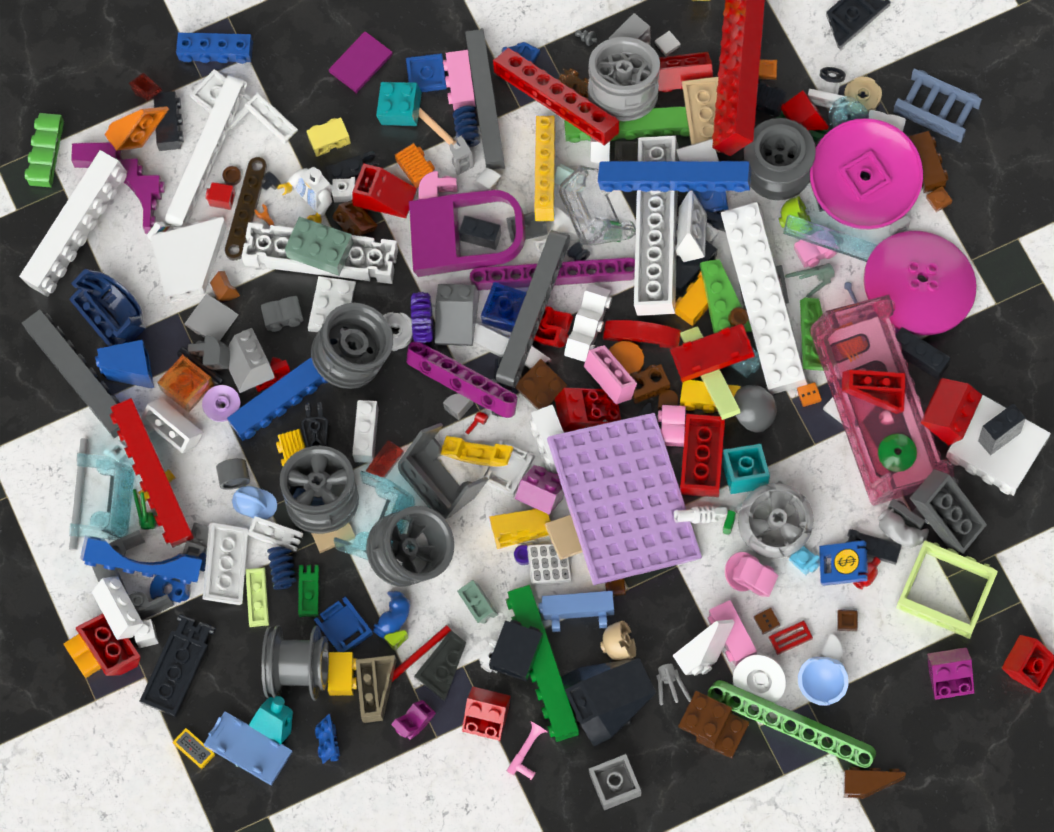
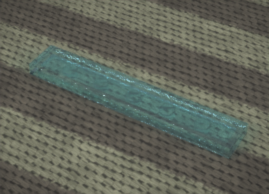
M788 215L786 218L783 234L867 262L870 254L877 246V244L792 215Z

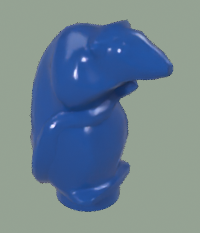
M387 592L391 598L389 611L384 612L380 616L378 624H374L375 628L373 631L383 639H385L384 636L387 634L399 632L407 620L410 611V601L402 592Z

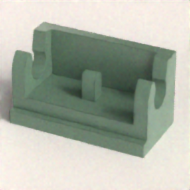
M474 580L457 590L477 623L485 624L488 618H495L498 615L479 584Z

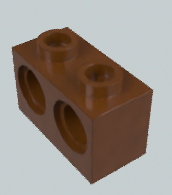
M661 364L657 366L651 365L645 371L630 374L636 383L643 385L641 389L635 388L632 396L634 404L660 395L664 390H670V382ZM654 376H658L661 378V380L658 382H654L651 380V378Z

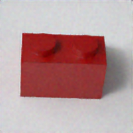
M1020 635L1004 662L1002 669L1012 679L1040 693L1054 669V655L1038 639Z

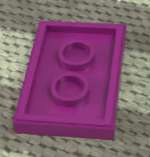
M364 32L330 67L329 73L357 93L388 61L393 53L367 32Z

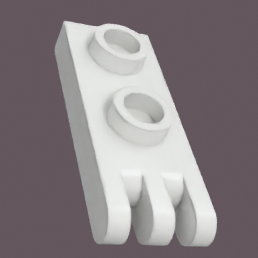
M256 516L247 533L250 537L276 546L292 549L293 552H296L298 548L291 545V543L299 545L301 542L294 538V536L303 537V533Z

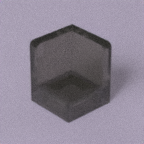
M615 141V161H637L638 144L636 141Z

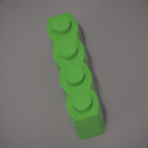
M39 113L38 118L35 119L34 127L37 130L31 138L33 149L28 154L29 168L25 170V179L30 186L52 187L64 125L62 115Z

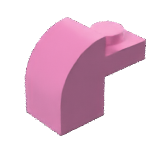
M438 171L428 173L419 184L418 199L439 197V192H457V179L451 176L439 178Z

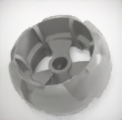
M770 483L756 488L744 500L738 517L739 532L746 545L757 554L767 558H784L799 551L808 541L813 528V512L806 497L797 489L786 484ZM771 498L773 511L769 514L767 520H752L755 508L762 501ZM788 501L797 510L799 516L798 527L786 523L787 514L784 509ZM773 516H779L781 521L774 522L775 518ZM769 527L774 530L780 529L786 542L772 544L762 540L763 538L759 536Z

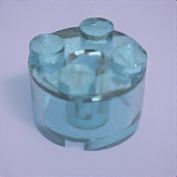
M845 96L834 101L828 113V119L831 126L835 128L850 120L869 119V114L859 100Z

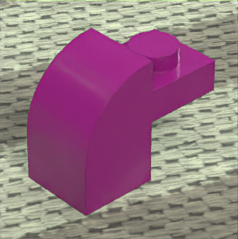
M421 700L414 703L404 716L395 719L391 725L400 736L411 740L427 726L436 712Z

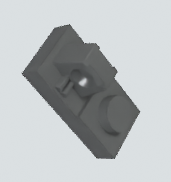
M894 498L892 499L888 508L890 510L893 508L894 513L900 515L907 526L921 530L925 523V517L916 507L911 512L905 503Z

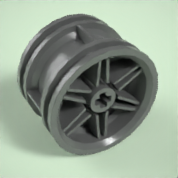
M347 303L336 307L329 313L313 340L311 358L314 367L326 381L340 388L353 389L367 385L375 378L392 351L393 333L391 326L380 312L368 305Z

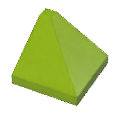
M403 630L387 634L384 638L395 651L408 639V634Z

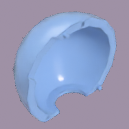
M812 657L801 666L798 674V685L802 694L810 702L818 705H830L838 702L845 695L848 688V673L844 665L836 659Z

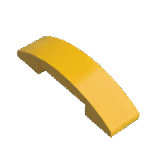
M446 436L441 448V455L471 464L506 466L511 457L513 447L495 444V446L465 442L462 438Z

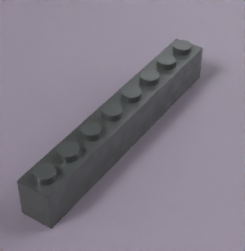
M39 309L22 322L25 330L111 436L116 438L118 436L117 431L120 428L118 424H113L109 414L113 413L110 407L120 403L114 394L112 396L109 395L107 392L109 388L103 381L99 382L96 379L98 375L92 367L87 368L85 365L87 361L81 354L77 355L74 352L76 348L71 341H65L62 330L58 326L55 328L51 324L54 321L49 314H43Z

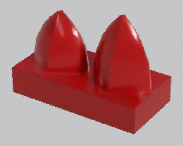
M276 357L272 358L270 367L275 378L255 386L258 392L269 388L291 372L286 360L282 361Z

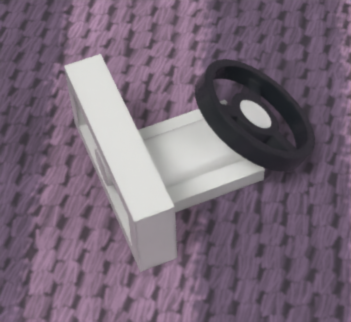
M835 67L822 68L819 74L822 78L820 90L809 89L808 97L815 105L843 111L846 96L838 95L841 82L845 80L846 74L841 69Z

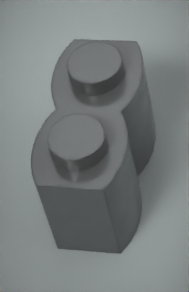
M297 296L261 305L267 331L276 332L284 326L295 327L304 321Z

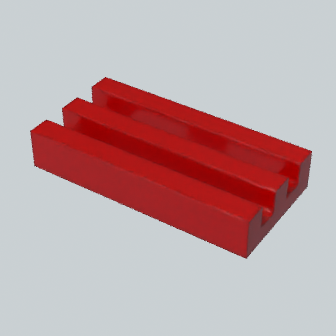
M804 620L769 636V640L777 655L813 639ZM801 627L804 629L778 642L775 641V639ZM804 634H807V636L799 640H796L788 645H785L781 648L778 647Z

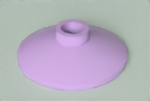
M215 386L209 389L203 397V411L211 420L217 422L227 421V417L240 408L239 395L229 386ZM220 404H226L224 408H219Z

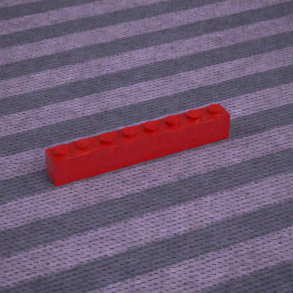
M132 398L111 406L110 408L113 413L109 415L113 424H118L120 428L117 433L121 442L125 440L128 446L124 449L128 458L132 457L135 462L132 467L136 476L140 474L143 480L139 483L143 492H148L150 496L147 501L151 510L155 508L158 514L154 517L158 526H163L165 530L162 535L166 544L170 543L172 548L194 539Z

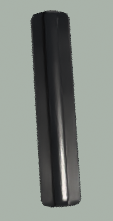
M181 347L178 350V357L214 386L223 384L224 380L221 376L204 366L203 362L189 353L186 348Z

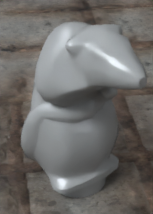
M887 508L878 518L880 529L893 541L903 546L913 548L921 545L927 539L928 529L920 530L915 527L905 526L904 519L897 513H894L893 508L891 510Z

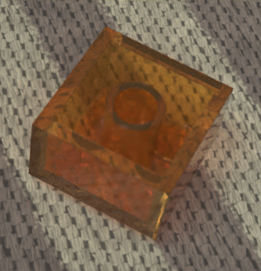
M184 355L157 382L160 390L188 413L204 397L206 392L214 386L211 377Z

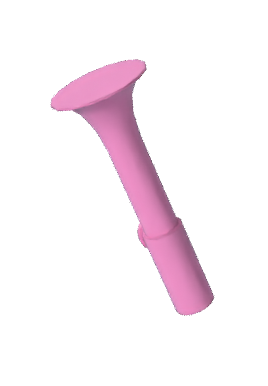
M531 722L532 729L527 740L506 770L513 776L516 771H519L530 778V780L533 779L536 772L531 771L521 763L536 738L544 732L548 733L533 722Z

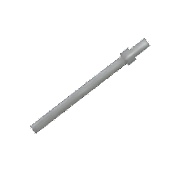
M85 438L80 439L79 453H77L76 458L78 467L69 550L71 551L77 550L85 465L88 462L89 455L87 454L88 439Z

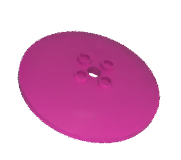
M876 119L850 120L830 130L817 145L815 160L810 169L811 188L822 209L839 223L856 229H878L891 225L901 219L915 204L923 182L922 162L915 145L901 130L889 123ZM868 172L870 179L867 181L862 180L860 173Z
M923 231L897 233L879 243L867 260L864 269V288L867 298L876 313L887 323L899 330L903 327L915 335L944 333L956 327L966 318L975 301L977 285L970 262L959 248L941 236ZM922 275L927 281L921 282L917 276Z

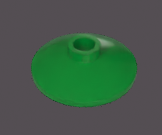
M903 434L887 436L882 440L878 448L880 463L892 472L908 470L914 464L917 457V449L914 442ZM897 448L900 449L901 454L896 455L894 453V450Z

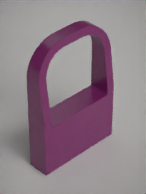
M488 190L409 201L413 271L417 277L505 264L513 260L524 246V213L518 201L507 192ZM492 202H505L511 205L515 213L516 237L512 245L499 253L461 257L458 208Z

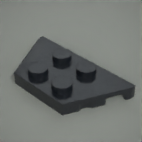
M839 0L826 12L837 47L841 49L887 9L891 2L889 0Z

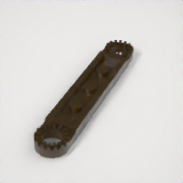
M261 157L252 158L248 163L225 245V254L232 261L241 259L244 243H247L246 232L248 222L253 223L254 210L258 205L262 190L261 185L264 183L263 176L267 170V164ZM255 163L263 165L258 171L253 169ZM232 247L239 248V252L235 255L230 254L229 250Z

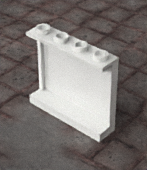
M983 395L964 438L951 445L946 457L949 458L948 460L952 464L961 465L968 473L978 475L987 484H994L999 487L1001 492L1014 496L1039 452L1047 443L1051 433L1025 419L1021 433L990 456L978 442L981 429L984 424L1006 408Z

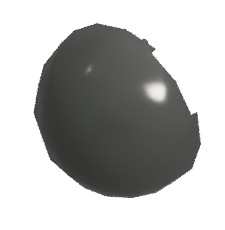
M746 385L737 390L734 399L740 409V413L736 415L739 422L746 429L753 432H763L773 424L777 414V404L772 394L767 389L758 385Z

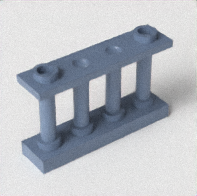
M914 69L911 80L915 82L906 99L903 101L898 99L896 101L893 113L961 143L966 131L962 126L972 107L979 110L982 99L974 93H968L934 78L923 70ZM921 85L931 88L922 108L912 105ZM938 92L949 97L940 114L936 116L929 113V109ZM958 100L964 103L965 106L956 123H951L945 118L954 101Z

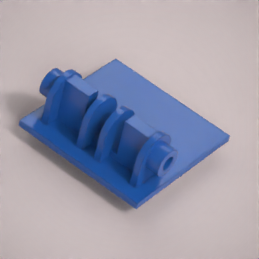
M328 714L315 728L316 738L319 739L318 755L322 759V764L329 759L337 761L340 756L339 747L336 746L338 742L334 741L337 739V736H335L337 735L335 724H333L330 714Z

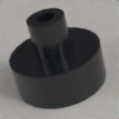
M268 171L263 176L265 183L261 186L266 191L270 187L276 190L281 183L274 174Z

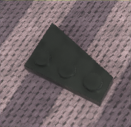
M452 630L414 675L418 681L444 702L467 643Z

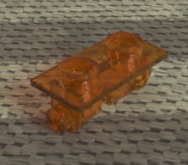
M562 68L566 72L565 74L562 73L558 80L569 88H573L576 84L575 92L588 99L589 79L584 78L582 80L578 77L579 73L572 68L569 70Z

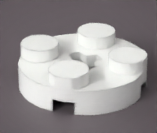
M389 312L383 315L391 328H400L398 334H393L392 351L406 347L413 338L411 319L404 313Z

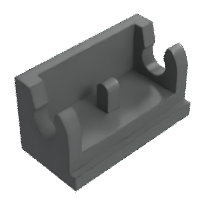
M535 212L524 214L525 240L548 235L545 221H535ZM515 216L506 218L511 243L514 242L516 237Z

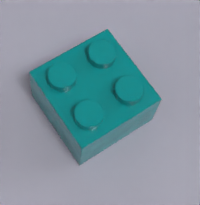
M381 82L376 114L381 125L417 126L422 94L417 83Z
M761 444L723 450L722 465L730 494L754 491L760 486L769 484L770 474Z

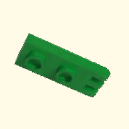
M315 564V572H312L311 565H307V572H304V565H299V617L319 616V564Z

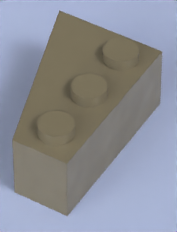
M395 655L356 660L360 712L363 723L383 721L397 662Z

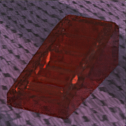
M144 73L129 83L132 90L146 101H149L162 91Z

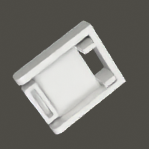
M499 440L497 444L503 445L504 441ZM506 443V445L513 447L508 465L485 466L479 479L487 477L489 479L486 482L487 485L513 497L521 479L532 464L534 456L530 455L527 461H525L528 454L526 451ZM494 475L506 481V487L491 480L492 476Z

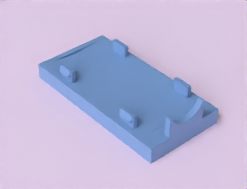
M224 712L218 718L204 743L206 748L271 786L292 754L291 749L282 744L279 745V743L271 740L227 712Z

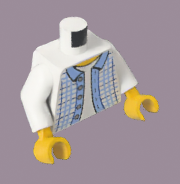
M315 167L300 169L288 179L289 182L280 184L278 190L284 187L285 192L282 195L290 193L292 186H294L298 194L317 212L315 215H309L307 219L321 224V215L325 214L332 203L331 185L319 169Z

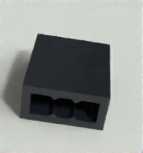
M1011 404L982 426L978 442L991 456L1021 433L1026 419L1025 416L1014 404Z
M505 620L489 661V668L527 682L543 640V633L538 628L532 626L529 628L523 627L518 621L511 620L509 622Z

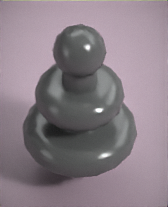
M577 30L575 32V35L581 37L582 42L586 41L588 46L597 42L594 31L588 32L585 30L582 33L580 30Z

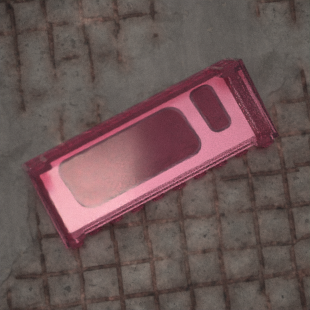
M890 295L827 310L811 326V336L868 498L873 506L891 501L893 498L897 499L915 493L934 469L947 473L951 477L954 476L952 463L946 459L940 461L941 456L935 447L933 433L920 423L924 416L921 400L914 389V380L909 375L908 363L903 358L901 344L896 339L895 327L889 319L895 311V304L891 300ZM847 370L905 373L904 412L895 414L843 392L842 372ZM903 434L914 442L917 449V457L914 464L908 470L892 472L880 463L878 448L882 440L887 436ZM897 448L894 450V453L900 455L901 450Z

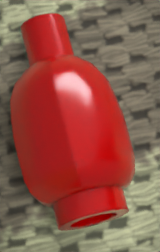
M877 557L871 562H867L868 573H859V575H867L868 580L853 583L858 589L862 590L864 587L870 586L877 577V567L881 563Z

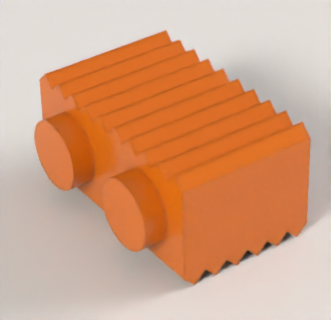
M413 143L396 153L395 159L414 187L418 189L422 178L428 173L434 172L435 168L430 160H425V154L421 147H416Z

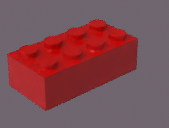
M686 414L680 486L681 495L719 497L725 419L722 420L720 416Z

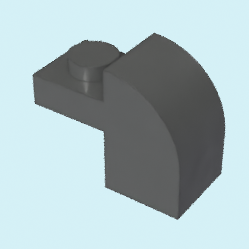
M205 335V341L188 344L189 353L197 357L203 356L204 366L212 370L229 369L230 352L223 342L212 336Z

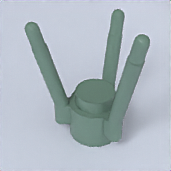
M827 263L818 267L789 273L785 277L799 276V279H804L816 275L819 281L823 280L821 284L806 295L809 298L822 287L831 283V278L835 277V273L831 264Z

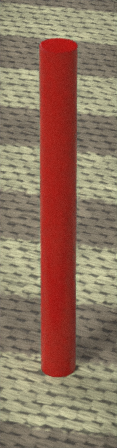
M447 625L399 665L394 670L392 682L449 634L451 629Z

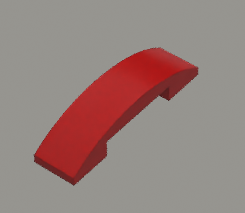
M610 320L605 322L603 340L616 342L629 340L660 344V347L673 349L679 346L681 330L642 321Z

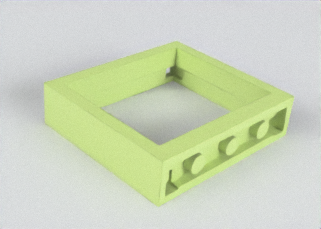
M924 541L896 608L970 639L998 571L989 567V564L982 565L976 562L972 557L958 555V552L948 548L946 550L941 548L936 542ZM926 554L988 579L970 624L907 599Z

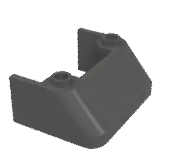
M439 423L419 432L398 462V470L424 503L441 514L444 519H447L471 502L489 479L484 477L474 482H463L461 485L455 481L437 459L441 454V446L435 439V436L443 426L442 423Z
M137 530L109 543V545L125 556L127 550L145 543V540L140 531ZM96 564V567L92 566L98 582L102 578L118 576L126 590L117 567L115 570L103 568L104 565ZM142 592L128 595L141 620L173 606L167 594L151 602Z

